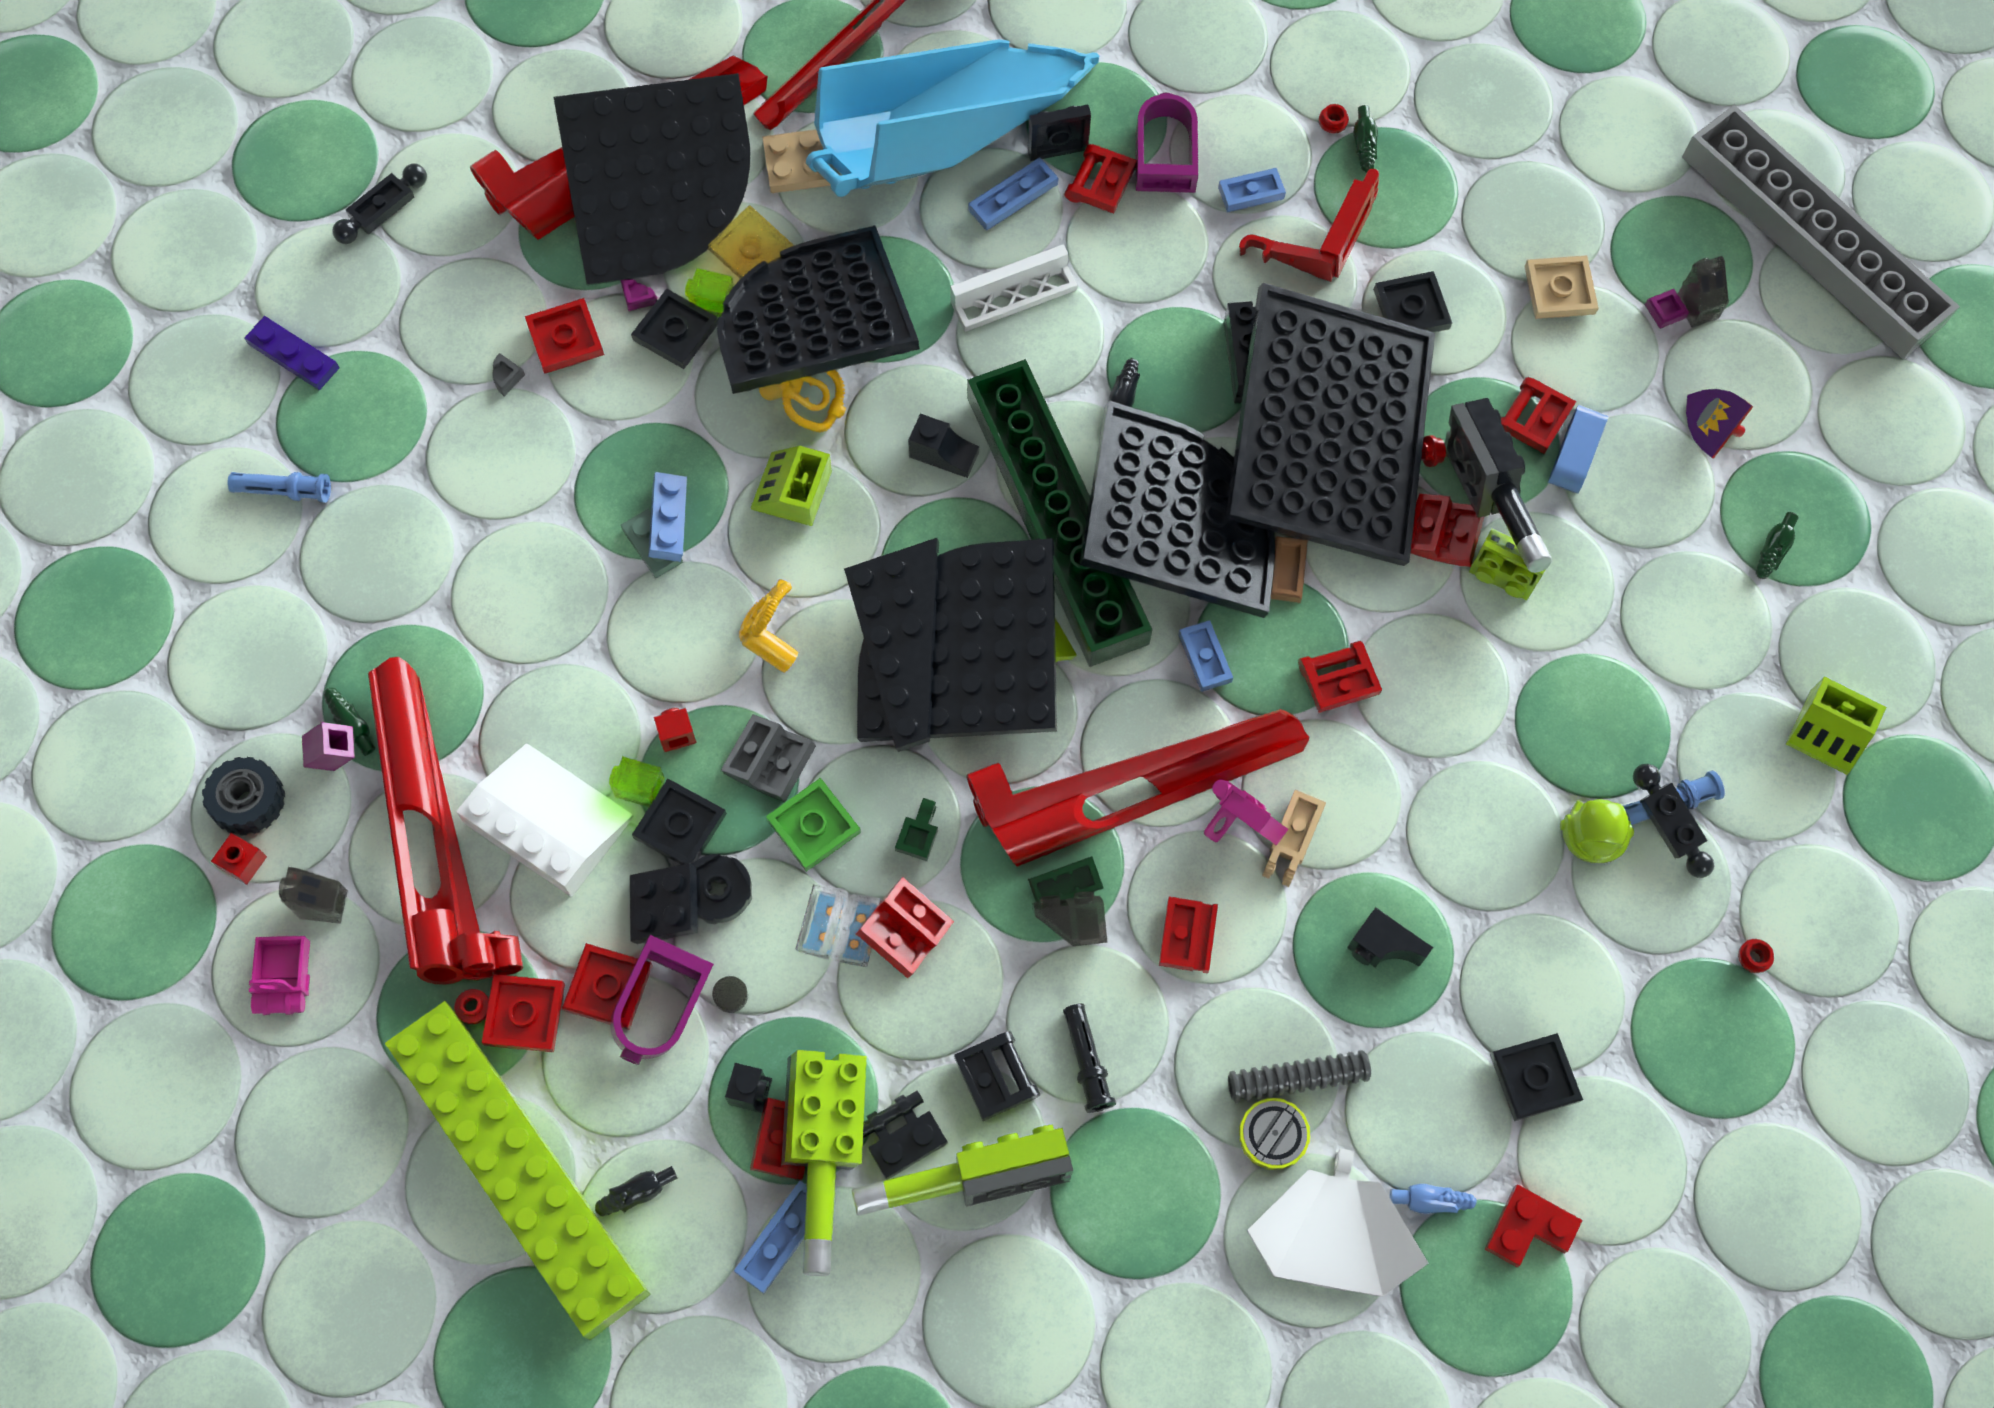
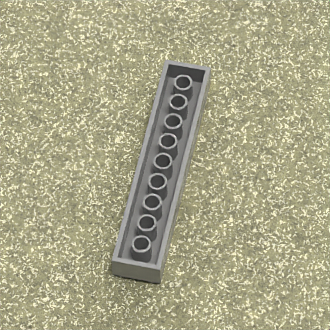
M1735 104L1692 136L1682 158L1902 359H1905L1939 331L1960 307Z

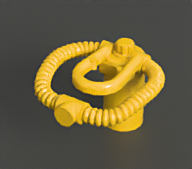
M836 370L825 372L834 381L836 389L835 397L832 399L827 412L828 415L822 423H816L801 417L795 412L790 402L791 399H794L811 411L824 409L829 403L830 392L827 385L822 381L806 376L759 388L761 396L766 400L771 401L782 398V405H784L783 408L787 416L795 424L814 432L827 431L833 426L836 418H841L846 411V407L843 406L845 388L843 387L845 385L843 384L842 377H840ZM804 381L809 383L810 386L818 387L822 391L823 398L819 404L815 405L809 401L808 397L804 398L799 395Z
M779 579L771 591L762 597L759 602H756L754 607H751L749 612H747L741 624L739 638L744 647L785 673L792 666L799 652L766 630L767 624L771 621L770 618L776 612L780 601L792 589L790 583Z

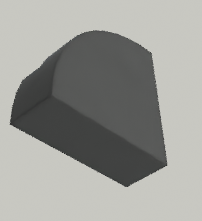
M499 353L493 362V380L497 390L505 397L524 377L525 373L522 368Z

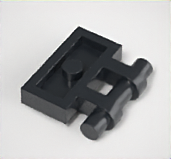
M918 1090L906 1097L904 1095L894 1099L895 1104L879 1113L874 1111L866 1116L868 1120L864 1121L863 1138L875 1132L880 1140L868 1147L886 1180L948 1144L947 1139L930 1111L918 1118L912 1109L924 1103ZM903 1116L907 1124L889 1134L885 1125Z

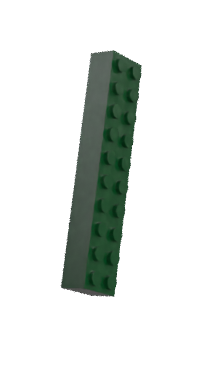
M1026 359L967 379V399L1031 540L1052 538L1054 542L1055 593L1089 667L1149 645L1153 629L1130 580L1080 565L1090 495Z

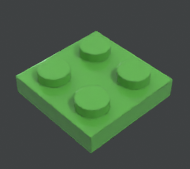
M821 778L766 816L767 822L806 872L861 833L860 827Z

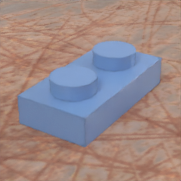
M1277 168L1220 180L1218 185L1227 212L1283 200L1286 194Z
M1211 621L1180 629L1178 635L1200 691L1203 692L1232 683V673Z

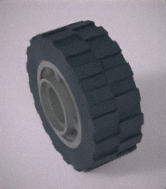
M236 757L234 760L223 762L220 767H216L212 771L209 778L207 777L205 788L202 789V796L204 797L202 801L203 806L210 817L221 829H226L228 833H237L241 836L249 833L256 834L261 829L271 826V823L280 816L279 812L285 804L283 801L285 791L282 788L281 780L270 766H267L260 759L259 761L255 760L254 757ZM250 792L245 799L238 800L243 793Z

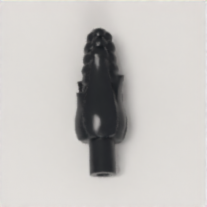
M1130 358L1124 364L1121 374L1116 378L1109 401L1129 407L1133 406L1140 373H1137L1139 363L1136 359Z
M673 1166L656 1174L653 1170L641 1172L623 1184L610 1188L609 1194L596 1202V1213L600 1216L610 1215L619 1210L625 1213L636 1205L652 1200L663 1190L662 1186L678 1179Z

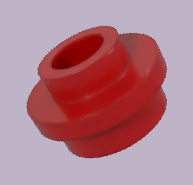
M1330 104L1320 112L1319 125L1326 132L1340 133L1348 125V114L1345 108L1339 104Z
M1433 435L1425 436L1423 438L1421 461L1427 467H1435L1438 463H1442L1446 456L1444 441Z
M1750 939L1740 946L1738 958L1741 965L1747 971L1763 973L1772 966L1774 953L1767 942L1760 939ZM1750 952L1757 953L1760 961L1755 962L1751 958Z
M468 989L457 997L454 1005L455 1013L462 1022L477 1024L486 1018L489 998L481 990ZM469 1001H477L478 1004L475 1010H466V1005Z

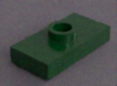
M1092 856L1028 879L1039 912L1104 888Z

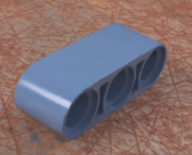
M1580 405L1577 406L1558 452L1548 483L1577 494L1580 492L1608 419L1607 415Z

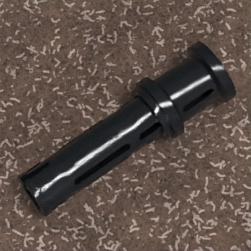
M1083 1003L1070 1005L1063 1009V1013L1065 1014L1080 1069L1077 1081L1079 1084H1082L1087 1101V1104L1084 1106L1087 1113H1094L1109 1109L1116 1105V1100L1114 1097H1111L1106 1081L1108 1071L1104 1066L1100 1065L1085 1005Z

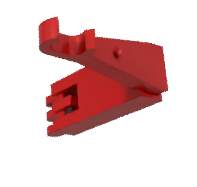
M1370 169L1363 181L1354 179L1320 250L1278 242L1251 234L1241 239L1239 244L1240 256L1246 254L1247 248L1255 247L1264 250L1262 252L1264 263L1273 258L1330 282L1333 277L1339 278L1378 195L1379 171L1377 169Z

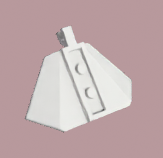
M1339 1149L1336 1152L1333 1176L1309 1169L1247 1230L1274 1277L1341 1291L1347 1290L1383 1297L1429 1263L1380 1182L1349 1179L1354 1151Z

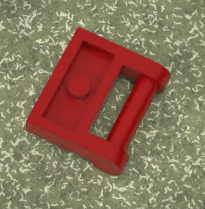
M1089 144L1083 153L1084 160L1073 183L1067 186L1064 196L1071 202H1083L1114 214L1134 173L1137 160L1103 147ZM1098 162L1103 163L1091 189L1084 188L1094 164Z
M1527 377L1520 385L1521 391L1505 417H1501V424L1505 432H1509L1512 437L1545 454L1577 401L1534 378ZM1536 396L1541 400L1525 426L1516 422L1531 397Z
M1362 641L1353 642L1348 648L1314 658L1306 656L1298 659L1300 672L1305 677L1318 713L1374 697L1382 692L1381 685ZM1353 659L1357 662V665L1320 676L1316 672V670Z

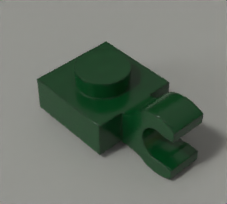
M923 798L916 820L909 817L905 818L895 845V851L928 861L938 833V827L930 825L937 808L935 801Z

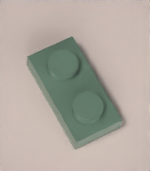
M647 509L621 524V528L656 579L683 563V560L681 559V562L648 557L651 512Z

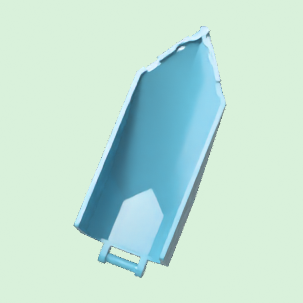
M998 39L821 67L818 72L814 125L823 150L811 152L806 158V164L812 171L818 172L831 184L832 191L839 197L846 196L853 189H867L870 186L884 183L893 184L896 181L953 167L1027 121L1030 115H1035L1062 99L1099 63L1100 56L1094 52L1083 54L1073 49L1029 43L1027 50L1010 48L1009 41ZM828 164H832L842 176H839Z

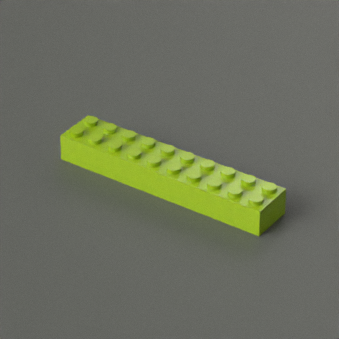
M446 1001L385 1042L389 1051L583 1337L589 1340L593 1339L651 1295L466 1026Z

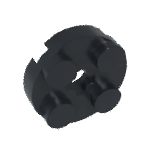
M710 854L692 864L696 866L698 918L703 919L708 924L728 922L738 917L746 909L747 905L750 904L752 900L751 878L746 867L738 859L721 856L720 854ZM717 881L719 884L726 883L727 887L723 889L724 894L720 896L709 894L708 892L712 890L711 883Z

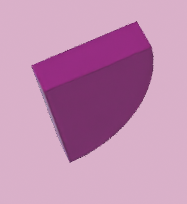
M633 279L620 280L628 311L653 306L658 300L655 292L650 287L637 283Z

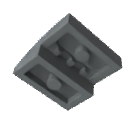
M752 714L721 771L736 781L785 803L816 745L808 738L784 730L779 723Z

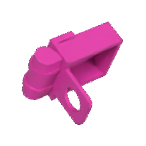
M1217 780L1213 784V793L1221 800L1219 804L1222 807L1204 830L1206 837L1214 842H1218L1238 817L1277 846L1288 831V828L1271 817V814L1266 811L1265 805L1228 781ZM1226 817L1223 827L1214 833L1217 822Z
M305 936L255 937L252 979L249 980V985L251 986L249 992L252 994L251 1011L253 1014L270 1015L271 1013H285L286 1015H293L294 1013L304 1012V996H309L310 975L308 974L310 940Z

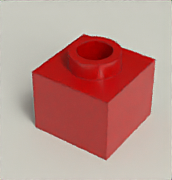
M670 708L663 711L659 716L654 717L664 752L697 743L686 708Z
M230 833L211 862L223 872L248 885L267 856L259 848Z

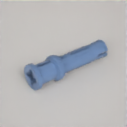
M231 472L228 476V489L232 493L284 495L294 501L310 498L326 503L331 493V481L328 474H320L318 477L303 476L300 472L291 473L289 476Z
M1713 770L1706 772L1704 777L1692 781L1682 780L1676 787L1688 809L1697 808L1701 802L1713 798L1720 800L1725 796L1723 782L1720 776ZM1640 801L1623 805L1631 825L1650 819Z

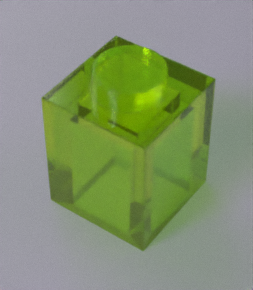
M696 268L693 279H688L685 297H688L690 302L717 317H721L724 310L723 302L734 287L732 276Z
M622 756L619 766H614L611 771L609 785H611L616 798L650 807L661 790L665 777L661 767Z

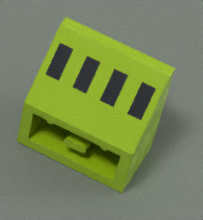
M803 446L771 452L752 502L751 510L813 526L832 473L830 454Z
M1491 528L1469 570V573L1475 575L1481 582L1492 583L1504 589L1510 596L1528 600L1545 570L1536 573L1530 572L1513 539Z
M1824 676L1810 690L1786 745L1848 775L1875 735L1887 707Z

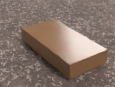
M1276 536L1271 599L1301 603L1308 540Z

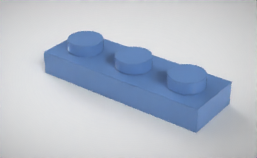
M1038 158L968 203V211L987 231L1057 186L1058 177L1041 158Z
M659 472L654 474L648 557L681 562L684 543L687 477Z
M801 1181L797 1183L734 1270L736 1274L763 1294L804 1239L807 1185Z

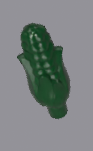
M1362 105L1358 107V120L1355 122L1353 135L1361 169L1367 173L1368 170L1374 169L1375 160L1377 159L1378 129L1375 121L1370 117V107Z
M1787 512L1782 523L1775 525L1768 533L1764 547L1760 552L1759 564L1757 565L1756 575L1758 578L1766 579L1773 570H1777L1781 561L1792 547L1795 540L1794 526L1799 518L1797 514Z
M327 688L324 691V698L328 708L334 715L332 720L339 725L353 726L354 744L356 743L364 756L371 754L375 747L368 738L370 734L368 724L356 712L354 705H349V702L342 697L340 692L335 688Z

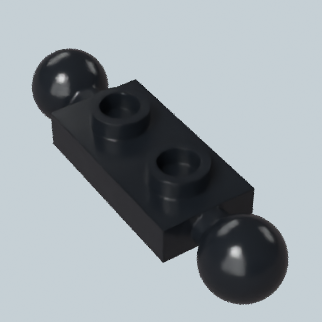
M412 163L404 168L401 179H398L393 173L389 174L346 209L347 215L351 219H341L334 224L332 229L334 238L342 244H350L357 238L359 228H362L369 235L415 198L410 187L419 188L426 183V170L421 165Z
M1652 764L1639 765L1633 772L1634 784L1642 790H1647L1649 793L1648 796L1639 801L1675 859L1687 855L1686 867L1692 876L1697 878L1709 876L1714 870V860L1710 854L1700 851L1698 848L1708 840L1673 783H1668L1661 787L1659 785L1661 775L1658 768Z

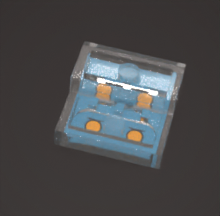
M813 884L795 949L812 956L867 967L872 948L855 933L882 900L875 897L849 894L845 889Z

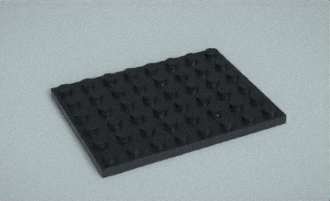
M1262 283L1258 287L1225 519L1401 566L1410 562L1435 333Z

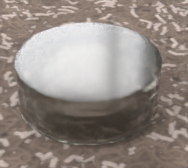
M726 976L716 982L713 987L712 997L716 1006L721 1011L734 1013L741 1010L747 1003L748 991L741 979L734 976Z

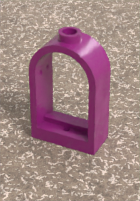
M1165 92L1149 98L1141 106L1136 127V191L1196 193L1198 181V117L1195 108L1183 97ZM1158 117H1171L1180 121L1186 127L1189 134V165L1144 164V126L1152 119Z
M652 935L648 937L611 1017V1033L614 1041L622 1050L620 1055L622 1059L639 1065L642 1059L659 1057L674 1046L687 1024L714 965L713 963ZM646 959L696 981L670 1039L665 1044L655 1048H643L633 1044L627 1039L621 1027L623 1007Z

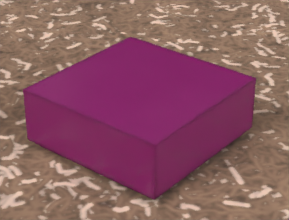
M1674 288L1647 299L1644 304L1660 329L1687 318L1689 314Z

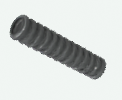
M1359 1050L1356 1055L1353 1052H1348L1347 1056H1343L1341 1053L1337 1054L1336 1058L1327 1055L1325 1060H1322L1321 1057H1316L1313 1062L1310 1059H1305L1304 1063H1300L1299 1060L1294 1061L1293 1065L1284 1062L1282 1067H1279L1278 1064H1273L1270 1069L1267 1066H1262L1261 1070L1253 1067L1250 1072L1241 1069L1239 1074H1236L1235 1071H1230L1228 1087L1231 1099L1235 1103H1239L1241 1098L1250 1101L1251 1097L1255 1096L1258 1100L1262 1098V1095L1270 1098L1273 1096V1093L1282 1096L1284 1091L1293 1094L1297 1089L1300 1093L1304 1092L1305 1088L1313 1091L1316 1089V1086L1325 1089L1327 1084H1330L1331 1087H1336L1340 1082L1342 1085H1347L1348 1081L1356 1084L1359 1082V1079L1368 1082L1371 1077V1065L1365 1051Z

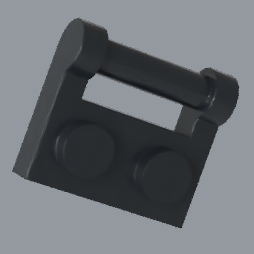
M1011 1031L1001 1033L954 1055V1059L982 1121H986L1018 1105L1030 1102L1041 1095L1037 1086L1032 1085L1014 1047L1013 1043L1016 1040ZM995 1050H1001L1019 1088V1091L1014 1094H1010L991 1053Z

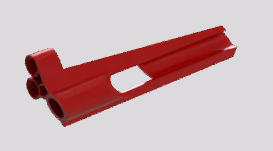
M872 0L754 111L755 117L766 129L772 130L777 127L817 89L818 72L821 67L844 64L880 29L882 23L906 0H885L854 30L852 27L881 1Z
M733 55L690 79L738 73L743 104L745 105L766 91L768 76L763 74L758 67ZM562 147L516 172L512 170L497 150L492 151L470 165L473 176L485 190L484 195L498 215L507 211L537 240L574 217Z
M390 657L368 672L410 969L416 970L417 976L421 980L441 985L453 984L462 979L481 980L493 978V974L510 975L517 973L523 969L518 936L503 935L500 931H493L490 934L480 933L434 745L420 678L415 670L402 658ZM405 810L419 812L432 822L441 881L438 893L432 898L423 897L414 887L403 814Z
M1279 709L1208 734L1016 794H1012L1006 775L999 763L967 774L966 777L974 797L973 804L983 827L990 825L1012 862L1018 867L1211 789L1217 780L1231 781L1304 751L1310 737L1297 717L1285 710ZM1138 777L1148 780L1161 792L1159 795L1094 821L1086 818L1083 813V804L1088 797Z

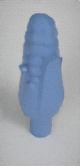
M1428 1184L1412 1185L1408 1190L1391 1189L1389 1197L1393 1204H1406L1410 1210L1424 1214L1457 1213L1460 1209L1474 1208L1477 1202L1472 1194L1453 1191L1451 1187H1436Z

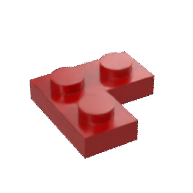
M1517 1184L1514 1186L1485 1250L1515 1267L1521 1265L1533 1237L1565 1254L1569 1251L1583 1220Z

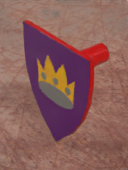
M1706 389L1688 394L1686 404L1688 428L1698 446L1714 459L1732 435L1736 437L1744 435L1745 427L1741 423L1753 406L1735 393L1721 389Z

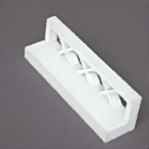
M1060 245L950 286L951 304L964 331L967 332L1076 291L1078 285L1067 266L1068 252L1064 245ZM1062 273L1067 284L1059 287L1047 283L1050 277ZM1027 285L1039 288L1037 295L1032 297L1019 293L1022 287ZM998 296L1011 299L1009 305L1002 308L992 305V301ZM971 306L983 309L981 316L968 320L963 310Z

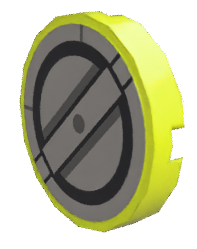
M1266 1098L1254 1103L1245 1112L1239 1125L1241 1147L1244 1154L1255 1165L1267 1170L1288 1168L1293 1166L1306 1153L1310 1143V1126L1304 1113L1295 1104L1282 1098Z

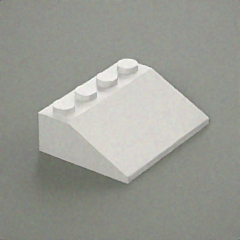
M527 743L480 782L456 811L465 825L570 897L575 894L634 818L631 813Z

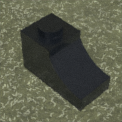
M921 413L908 439L909 458L968 478L979 454V446L956 434L950 428L949 423Z
M1376 907L1347 947L1352 951V956L1357 961L1367 966L1371 964L1375 968L1380 962L1388 959H1402L1420 966L1433 949L1431 945Z

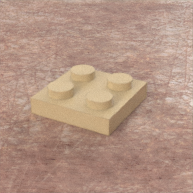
M816 129L762 136L771 193L830 186L826 179L818 172L812 171L806 164V158L811 152L823 150Z
M1587 255L1530 259L1526 261L1524 267L1535 319L1596 314L1599 307Z

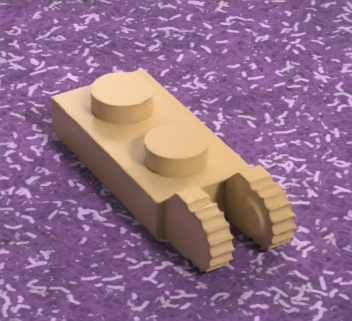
M1294 790L1281 822L1282 825L1288 828V831L1277 846L1274 843L1272 844L1269 851L1271 855L1262 876L1269 879L1273 875L1278 856H1281L1291 861L1282 878V884L1287 887L1290 886L1298 864L1301 865L1326 802Z

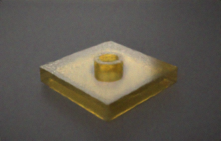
M749 205L708 245L707 249L741 279L760 262L765 261L770 264L781 258L780 251L794 245Z

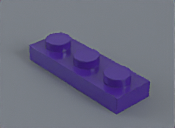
M265 315L244 337L248 345L319 391L340 368L335 360Z

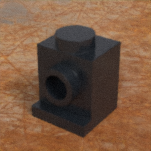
M735 1063L725 1098L731 1106L762 1113L773 1079L766 1077L762 1069Z

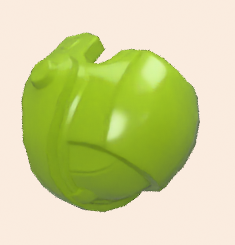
M1596 799L1593 801L1589 800L1586 803L1578 800L1572 807L1570 814L1565 815L1564 820L1560 821V830H1562L1563 838L1569 851L1585 862L1608 863L1616 860L1623 855L1630 839L1634 836V828L1631 822L1628 821L1624 807L1620 803H1614L1609 800Z

